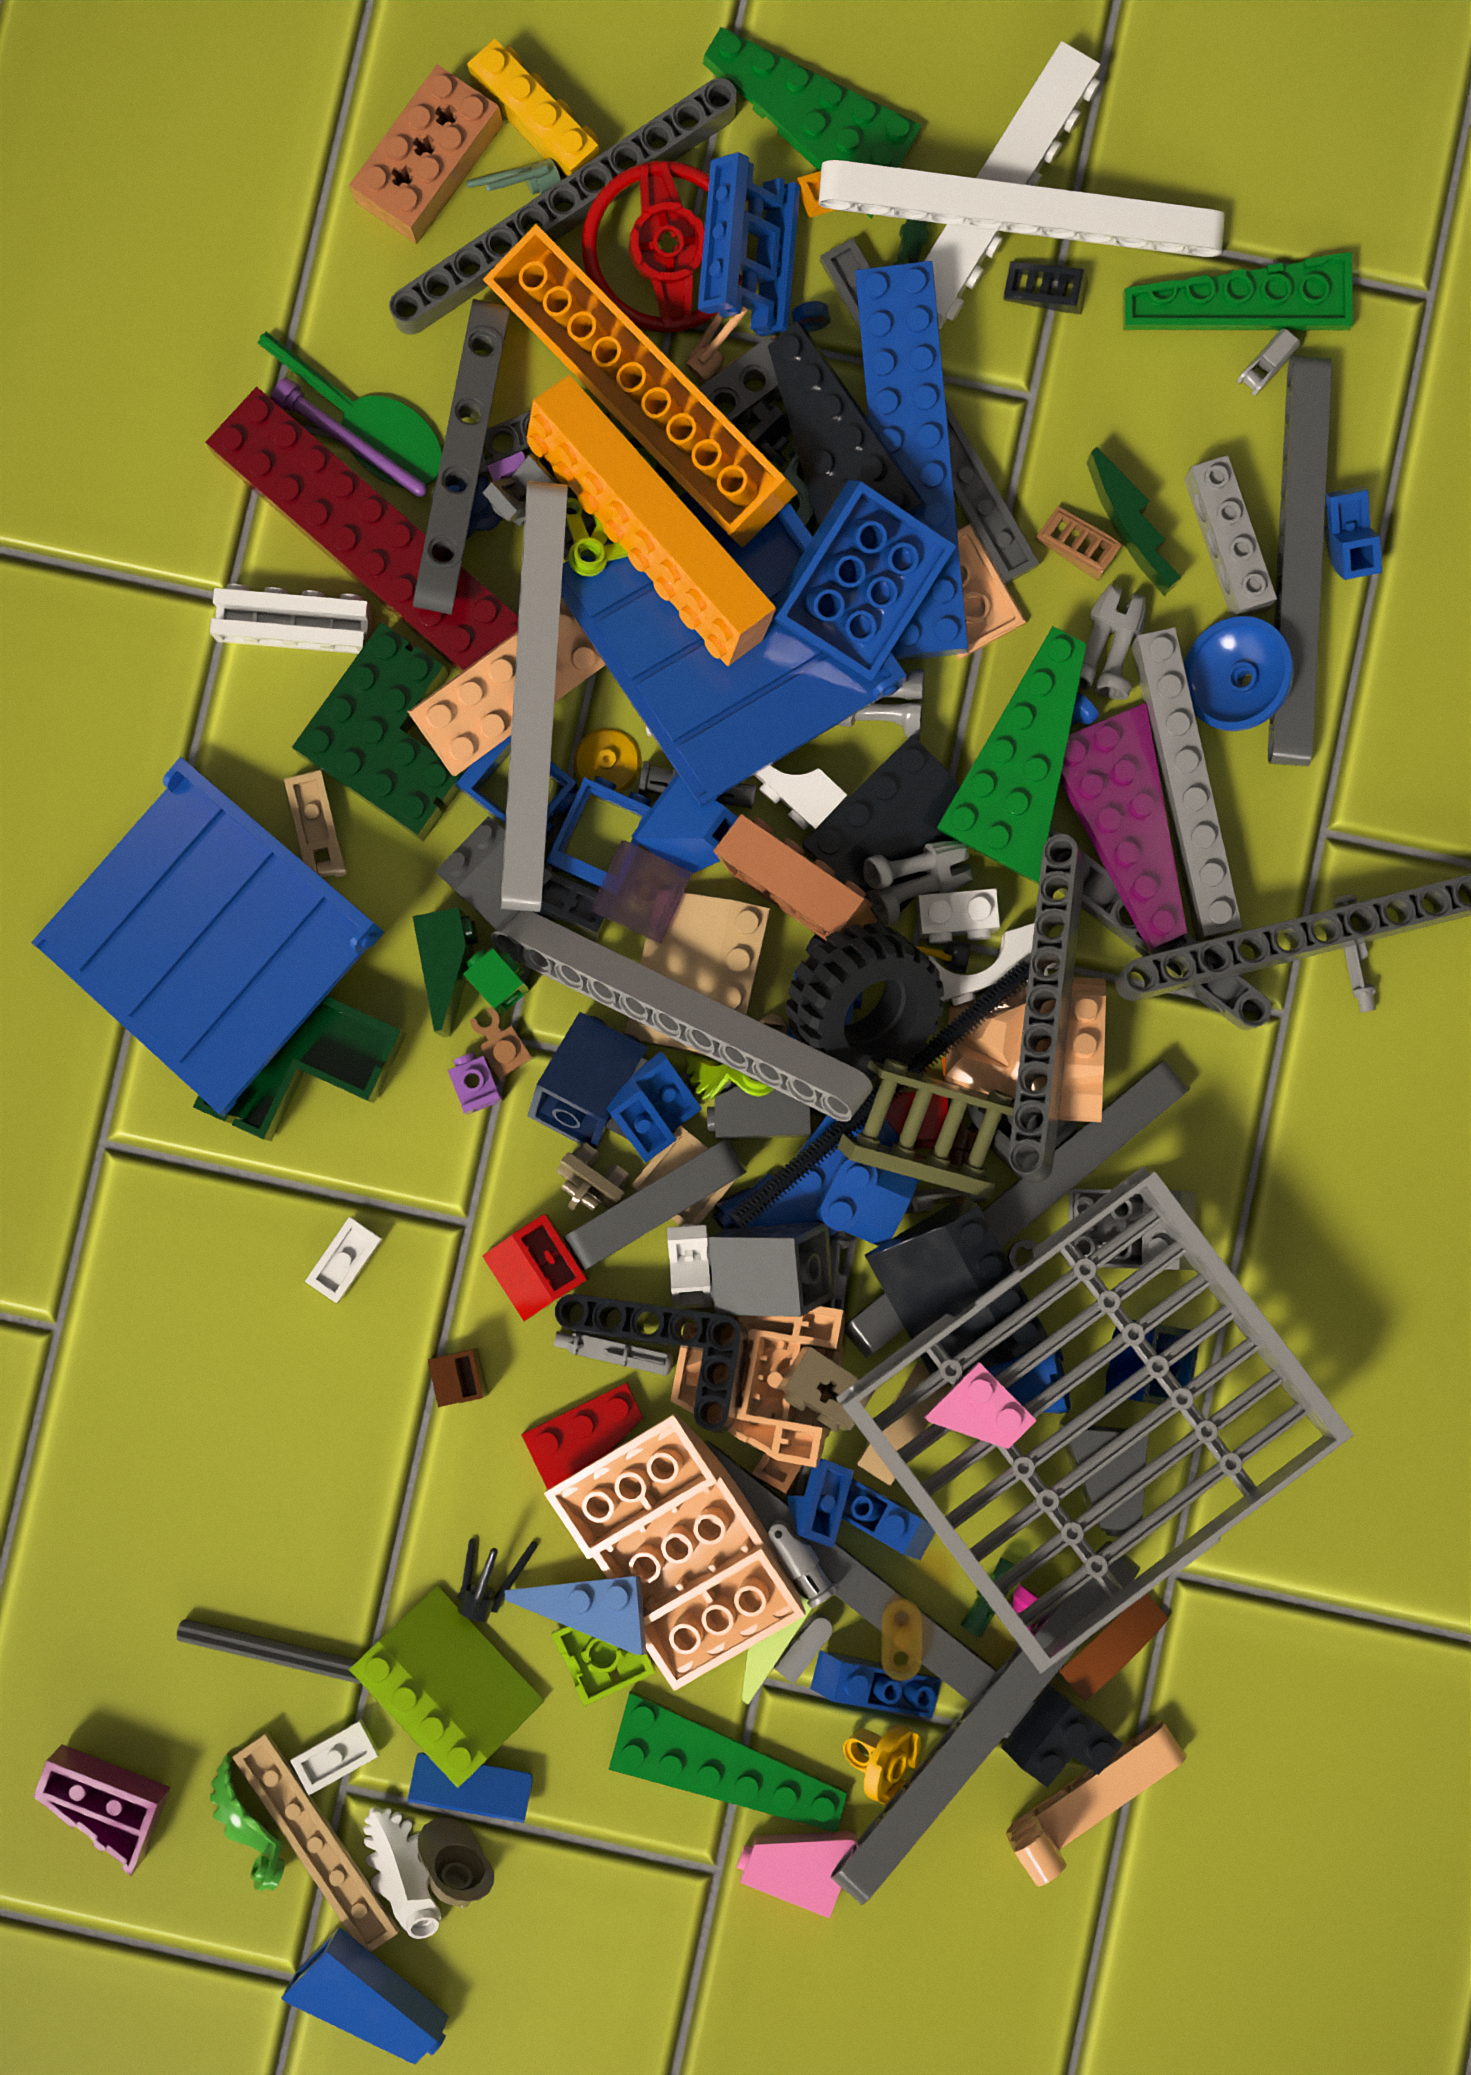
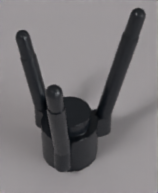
M471 1538L468 1543L462 1586L457 1597L462 1600L458 1612L466 1618L478 1622H487L491 1612L498 1613L502 1600L505 1597V1590H510L537 1548V1542L532 1541L496 1595L493 1596L495 1590L487 1584L498 1550L497 1548L490 1550L479 1582H473L471 1585L476 1549V1539Z

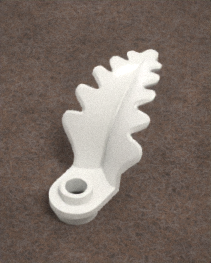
M372 1807L369 1810L370 1815L364 1819L365 1823L369 1825L363 1828L365 1834L372 1836L364 1839L365 1846L376 1850V1852L366 1857V1863L380 1871L371 1879L372 1889L391 1902L394 1916L404 1930L408 1932L409 1936L416 1939L427 1938L438 1930L441 1913L438 1905L429 1893L430 1876L420 1859L417 1849L418 1835L420 1833L408 1836L413 1822L407 1819L399 1824L402 1819L400 1812L390 1815V1808L382 1810L379 1807Z

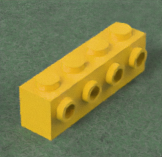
M494 38L467 63L472 84L485 97L499 105L500 113L545 159L551 158L559 174L564 179L599 156L600 141L596 134L586 125L581 128L573 119L574 114L569 106L561 99L555 101L547 93L548 87L542 78L535 72L530 75L521 66L523 62L515 50L510 46L504 48Z

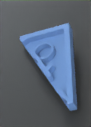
M640 1576L505 1590V1600L633 1654H647Z

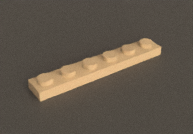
M266 1732L237 1752L232 1758L352 1938L372 1952L398 1934L399 1927L312 1797L308 1795L302 1782L270 1734Z

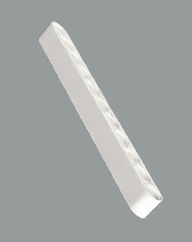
M841 160L825 161L821 167L819 205L828 209L1199 257H1213L1222 253L1225 214L1218 210Z

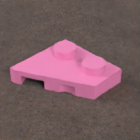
M980 1362L976 1363L923 1416L928 1422L1009 1449L1037 1421Z

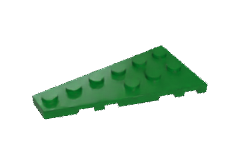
M720 27L704 54L703 65L716 77L729 80L734 85L736 93H741L753 104V111L762 119L767 117L777 126V133L819 171H821L822 163L830 160L901 168L920 134L921 124ZM866 214V215H868L871 219H872L873 216H874V215H872V214Z

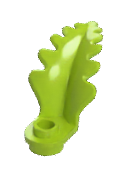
M689 1053L686 1057V1062L689 1065L686 1073L688 1075L694 1074L690 1079V1084H699L695 1090L696 1094L705 1091L702 1096L703 1100L709 1097L714 1099L730 1079L743 1091L753 1096H764L774 1090V1088L760 1081H755L752 1077L725 1064H721V1062L715 1059L708 1061L707 1056H697L693 1053Z

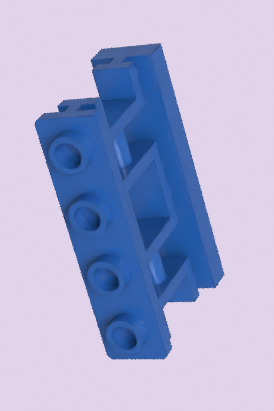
M736 152L713 159L710 164L698 310L706 314L719 312V316L725 318L741 314V308L744 306L752 311L750 329L755 331L757 335L765 337L782 333L789 325L800 185L795 182L785 184V180L782 178L763 182V188L754 184V164L749 162L748 156ZM745 200L748 201V212L745 211ZM763 209L766 210L765 220L762 219ZM748 233L758 237L756 262L746 258ZM739 274L742 275L741 286L738 285ZM757 283L760 284L759 294H756Z

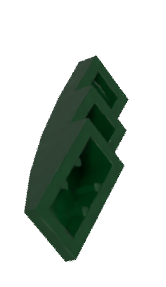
M1096 447L1090 453L1087 466L1099 500L1118 537L1139 568L1165 596L1176 586L1181 576L1157 552L1164 543L1165 538L1142 515L1150 501Z

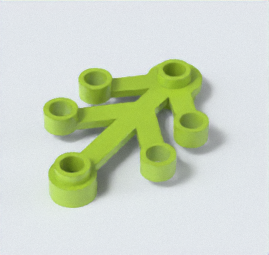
M635 448L655 470L657 460L646 448ZM567 498L566 508H573L577 512L574 515L566 513L565 523L568 525L574 541L569 550L568 561L576 573L588 577L595 576L604 570L607 561L628 557V552L619 542L605 545L608 536L604 532L603 524L594 514L592 515L596 528L591 537H589L581 518L583 508L577 499ZM585 555L590 556L594 559V562H586L581 557Z

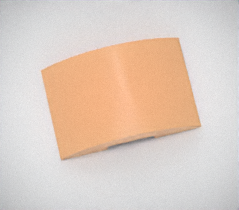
M676 1413L544 1493L586 1558L589 1559L593 1556L607 1579L640 1576L646 1649L674 1691L806 1614L796 1587L781 1566L777 1549L770 1540L769 1534L752 1506L714 1453Z

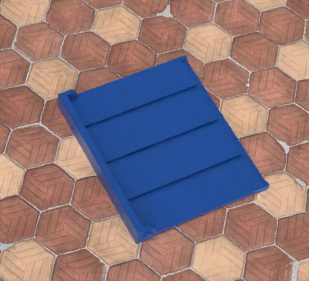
M688 492L679 496V499L773 603L813 538L790 503L788 502L742 548ZM608 538V540H607V542L605 543V545H607V544H612V543H614V542H612V541ZM585 555L581 557L586 562H594V559L590 556ZM629 557L607 561L601 573L589 577L576 573L571 568L569 561L563 563L561 598L700 808L882 697L893 695L898 689L903 687L907 675L891 652L874 679L870 681L772 619L763 641L730 666H727L721 658L717 659L710 654L705 646V640L695 629L691 630L683 623L677 608L669 600L666 601L659 596L654 588L653 581L644 571H638L630 562Z
M180 757L163 778V785L166 787V790L31 943L40 949L206 1101L214 1111L225 1117L237 1103L236 1100L364 952L372 947L385 932Z

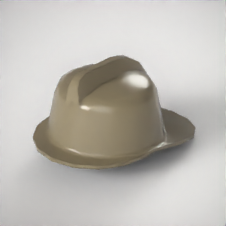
M447 1817L433 1819L423 1826L418 1835L417 1849L420 1859L430 1876V1886L434 1895L448 1905H456L463 1909L470 1902L478 1901L489 1894L494 1885V1871L470 1829L460 1821Z

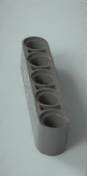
M727 1138L563 1238L580 1267L585 1271L747 1173V1170Z

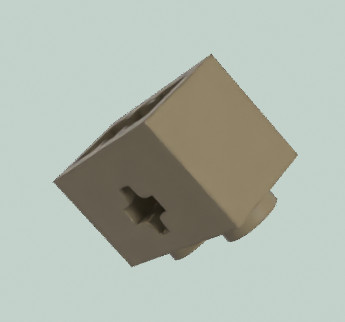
M802 1347L778 1386L779 1389L786 1393L783 1399L801 1411L808 1407L819 1415L816 1421L834 1433L838 1429L851 1431L855 1425V1422L842 1407L836 1396L859 1379L812 1347ZM829 1384L827 1392L832 1395L831 1398L820 1400L822 1393L817 1389L818 1385ZM876 1390L860 1401L864 1408Z

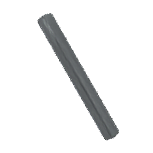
M188 1619L182 1620L178 1626L177 1640L180 1642L361 1684L349 1670L358 1659Z

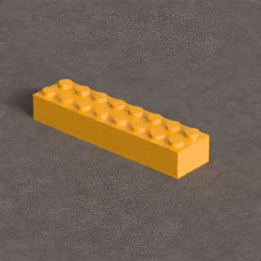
M568 375L535 398L532 404L527 432V442L531 450L538 457L543 456L552 466L557 480L561 484H567L574 491L581 507L588 514H594L603 524L604 532L612 542H619L628 552L632 565L638 571H644L653 581L654 588L659 596L666 601L669 600L677 608L683 623L689 629H695L705 640V646L710 654L717 659L721 658L727 666H730L762 642L776 607L578 383Z

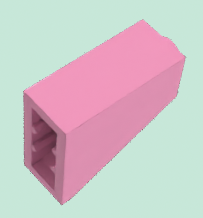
M851 1831L755 1836L751 1847L743 1846L736 1868L742 1870L740 1883L830 1918L841 1887L830 1876L840 1860L858 1840L857 1834Z

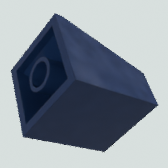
M579 1011L536 1084L527 1117L580 1145L587 1143L597 1150L607 1131L605 1126L611 1116L607 1111V1107L619 1090L632 1077L641 1058L645 1057L648 1047L641 1044L633 1035L622 1034L608 1027L602 1019L596 1016H587Z

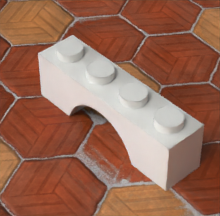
M769 765L754 774L763 783L759 788L760 791L774 804L781 800L788 806L791 812L787 816L803 831L808 826L815 831L847 798V794L820 769L806 774L791 775L782 773Z
M1035 923L1005 932L1001 937V947L996 961L991 967L977 974L959 975L952 973L940 966L932 956H928L929 960L936 965L940 972V980L943 982L944 997L940 999L944 1003L952 1001L954 1007L976 1000L974 993L986 989L990 990V987H994L998 980L1001 981L1002 977L1005 978V974L1008 975L1009 971L1012 972V968L1019 965L1020 961L1024 960L1030 963ZM1051 963L1050 965H1048L1045 969L1044 975L1048 976V970L1054 968L1056 966V963Z

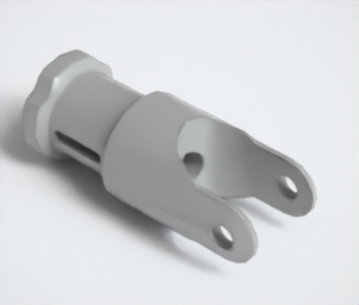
M775 1521L769 1530V1538L777 1549L780 1564L789 1578L797 1581L809 1599L807 1602L808 1606L813 1608L832 1596L839 1589L837 1583H831L818 1564L820 1559L810 1544L796 1535L785 1521Z

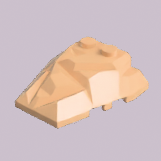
M1073 977L1059 1120L1101 1122L1106 978ZM1027 987L1021 988V991L1016 990L1018 994L1012 992L1014 997L1009 995L1011 1000L1005 998L1007 1003L1002 1001L1003 1007L998 1005L1000 1009L994 1008L996 1013L990 1011L993 1015L987 1014L989 1019L983 1018L986 1022L980 1020L982 1025L977 1023L978 1028L973 1026L972 1028L975 1031L969 1030L971 1035L965 1033L967 1038L962 1036L964 1041L958 1039L960 1044L954 1043L957 1047L951 1045L953 1050L947 1049L949 1054L947 1053L946 1081L989 1094L990 1089H995L1015 1099ZM976 1000L955 1007L950 1006L948 1024L951 1025V1021L954 1022V1018L958 1019V1015H961L962 1011L965 1012L966 1008L969 1009V1005L972 1006V1003H976ZM1049 1000L1041 1006L1040 1013L1046 1014L1051 1012L1055 1008L1056 1001ZM1044 1038L1039 1041L1036 1046V1052L1046 1051L1051 1046L1052 1039ZM1041 1076L1035 1079L1031 1087L1032 1091L1043 1089L1047 1084L1048 1078Z
M819 1306L802 1317L729 1316L740 1321L748 1331V1345L736 1420L727 1432L767 1453L768 1456L777 1461L817 1468L823 1453L825 1438L829 1437L830 1430L816 1421L819 1415L808 1407L801 1411L783 1399L786 1393L779 1389L778 1386L802 1347H812L842 1367L845 1311ZM685 1323L683 1339L689 1340L695 1336L697 1323ZM727 1325L720 1331L719 1340L722 1345H728L735 1339L736 1330L734 1326ZM680 1348L670 1401L694 1414L703 1351ZM726 1364L717 1366L713 1372V1380L717 1385L725 1383L729 1378L730 1371ZM829 1384L818 1385L817 1389L822 1393L820 1400L831 1398L832 1395L827 1392ZM719 1403L711 1405L707 1411L708 1422L716 1424L723 1417V1408Z

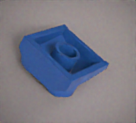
M843 1154L816 1208L814 1218L823 1221L833 1230L845 1231L880 1246L894 1236L912 1199L919 1179L851 1161Z

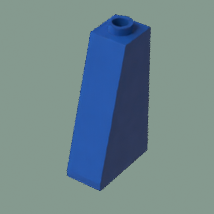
M340 1927L294 1973L281 1997L286 2003L414 2065L426 2053L432 2056L446 2038V2035L442 2032L449 2015Z

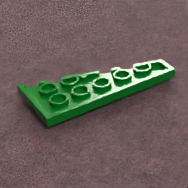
M1054 626L1050 629L937 827L942 833L1038 885L1043 848L1049 839L1087 649L1086 643Z

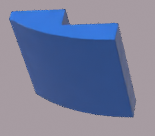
M659 1052L643 1065L624 1084L607 1107V1111L645 1163L677 1140L672 1133L673 1130L702 1110L662 1052Z

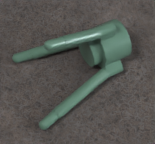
M548 158L525 167L468 180L466 186L472 188L486 185V190L492 191L526 181L532 195L536 193L541 195L559 183L561 178L553 160Z

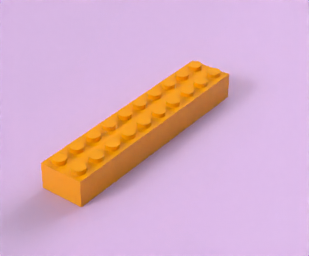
M537 224L482 279L742 548L798 493L764 455Z

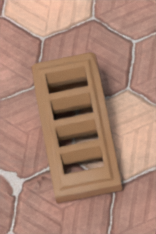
M1059 506L1036 536L1038 541L1097 581H1099L1123 545L1110 535ZM1063 521L1067 524L1058 539L1052 537L1053 531ZM1074 529L1080 534L1072 545L1068 546L1064 542ZM1085 538H1087L1092 543L1082 554L1077 550ZM1099 546L1104 552L1096 562L1090 559V557Z

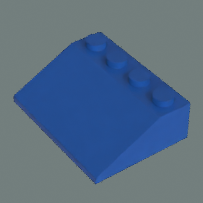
M848 480L772 604L776 607L772 620L872 681L956 546L863 482Z

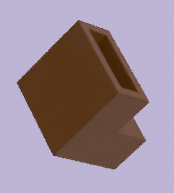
M478 1348L428 1359L438 1408L488 1396Z

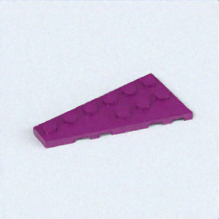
M1144 703L1070 734L1060 783L1148 951L1152 952L1183 938L1187 934L1147 704Z

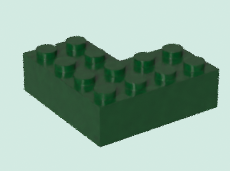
M381 622L292 746L295 752L319 770H322L326 775L421 841L426 839L443 815L439 807L433 804L434 800L438 798L441 804L448 808L460 791L456 782L463 775V772L456 776H452L435 752L408 734L415 722L407 711L443 685L449 676L445 666L417 646L413 649L408 640Z
M326 996L237 1098V1103L225 1117L214 1111L199 1095L193 1108L224 1122L232 1123L233 1126L263 1140L272 1141L304 1072L364 1100L375 1103L389 1073L382 1068L385 1062L393 1065L407 1033Z

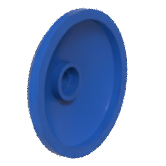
M1248 616L1224 619L1206 629L1195 640L1184 661L1194 714L1206 724L1224 731L1251 729L1271 718L1280 709L1289 695L1295 672L1292 650L1282 633L1268 622ZM1251 674L1250 683L1243 686V678Z

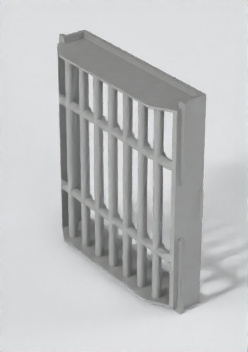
M1144 1166L1033 1248V1258L977 1299L957 1316L953 1317L945 1314L836 1396L842 1407L861 1430L1040 1674L1173 1572H1180L1221 1540L1220 1536L1354 1435L1155 1171L1148 1173ZM1139 1192L1150 1210L1085 1259L1073 1243V1240ZM1160 1223L1174 1243L1113 1289L1109 1290L1096 1273V1270ZM1060 1251L1072 1266L1070 1271L951 1359L939 1343L940 1340ZM1184 1255L1198 1275L1136 1322H1133L1120 1305L1121 1302ZM1083 1281L1097 1301L994 1378L1007 1389L1106 1313L1121 1333L1023 1407L1034 1418L1129 1346H1132L1145 1365L1024 1456L1015 1443L1009 1449L979 1439L920 1484L906 1464L950 1432L951 1429L933 1423L898 1451L894 1449L882 1431L949 1382L953 1387L964 1376L963 1370ZM1208 1287L1222 1307L1158 1355L1146 1340L1145 1334ZM1233 1320L1246 1337V1340L1182 1387L1170 1372L1169 1367L1229 1321ZM924 1352H927L939 1369L872 1419L860 1401ZM1257 1352L1271 1371L1206 1420L1194 1404L1193 1399ZM1156 1378L1169 1398L1048 1489L1036 1473L1035 1468ZM1281 1384L1295 1404L1230 1452L1218 1436V1431ZM1180 1410L1194 1430L1072 1521L1059 1504V1501ZM1306 1416L1323 1436L1256 1486L1242 1468V1464ZM1204 1443L1218 1463L1097 1554L1085 1539L1084 1533ZM998 1447L1011 1467L944 1516L931 1499V1496L994 1448ZM1228 1475L1243 1494V1497L1122 1588L1109 1571L1108 1566ZM1022 1479L1036 1499L968 1549L954 1529ZM1046 1512L1060 1532L993 1582L979 1562ZM1071 1545L1084 1564L1017 1615L1003 1595L1065 1547ZM1094 1577L1109 1596V1599L1043 1649L1028 1627Z

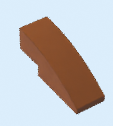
M1146 1593L1079 1645L1059 1669V1672L1082 1700L1086 1702L1155 1636L1169 1618L1149 1594Z

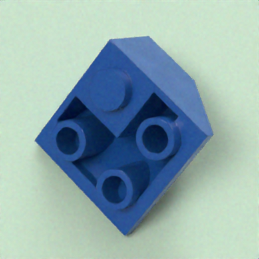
M675 774L631 837L678 876L684 878L720 861L713 850L738 817L716 800L700 808L680 776Z

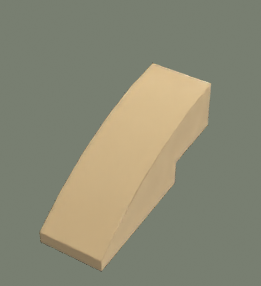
M918 1362L916 1363L891 1404L930 1376L926 1367ZM949 1382L882 1431L896 1451L925 1430L929 1422L923 1416L944 1396L950 1385ZM868 1442L857 1459L856 1464L891 1486L895 1476Z

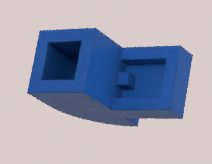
M1362 486L1326 493L1328 525L1324 526V535L1328 555L1334 570L1344 580L1382 573L1380 536L1370 528L1368 490Z

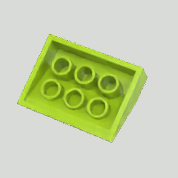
M437 1586L349 1670L451 1782L459 1788L537 1710L544 1700L475 1625L458 1612L459 1608Z

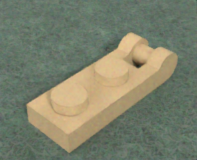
M319 770L284 779L303 862L321 878L335 875L336 878L348 875L323 771ZM328 850L330 860L317 863L315 852Z

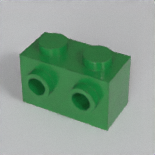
M493 948L487 953L482 949L466 963L469 969L463 975L501 1016L530 991L519 978L524 971L506 951L499 956Z

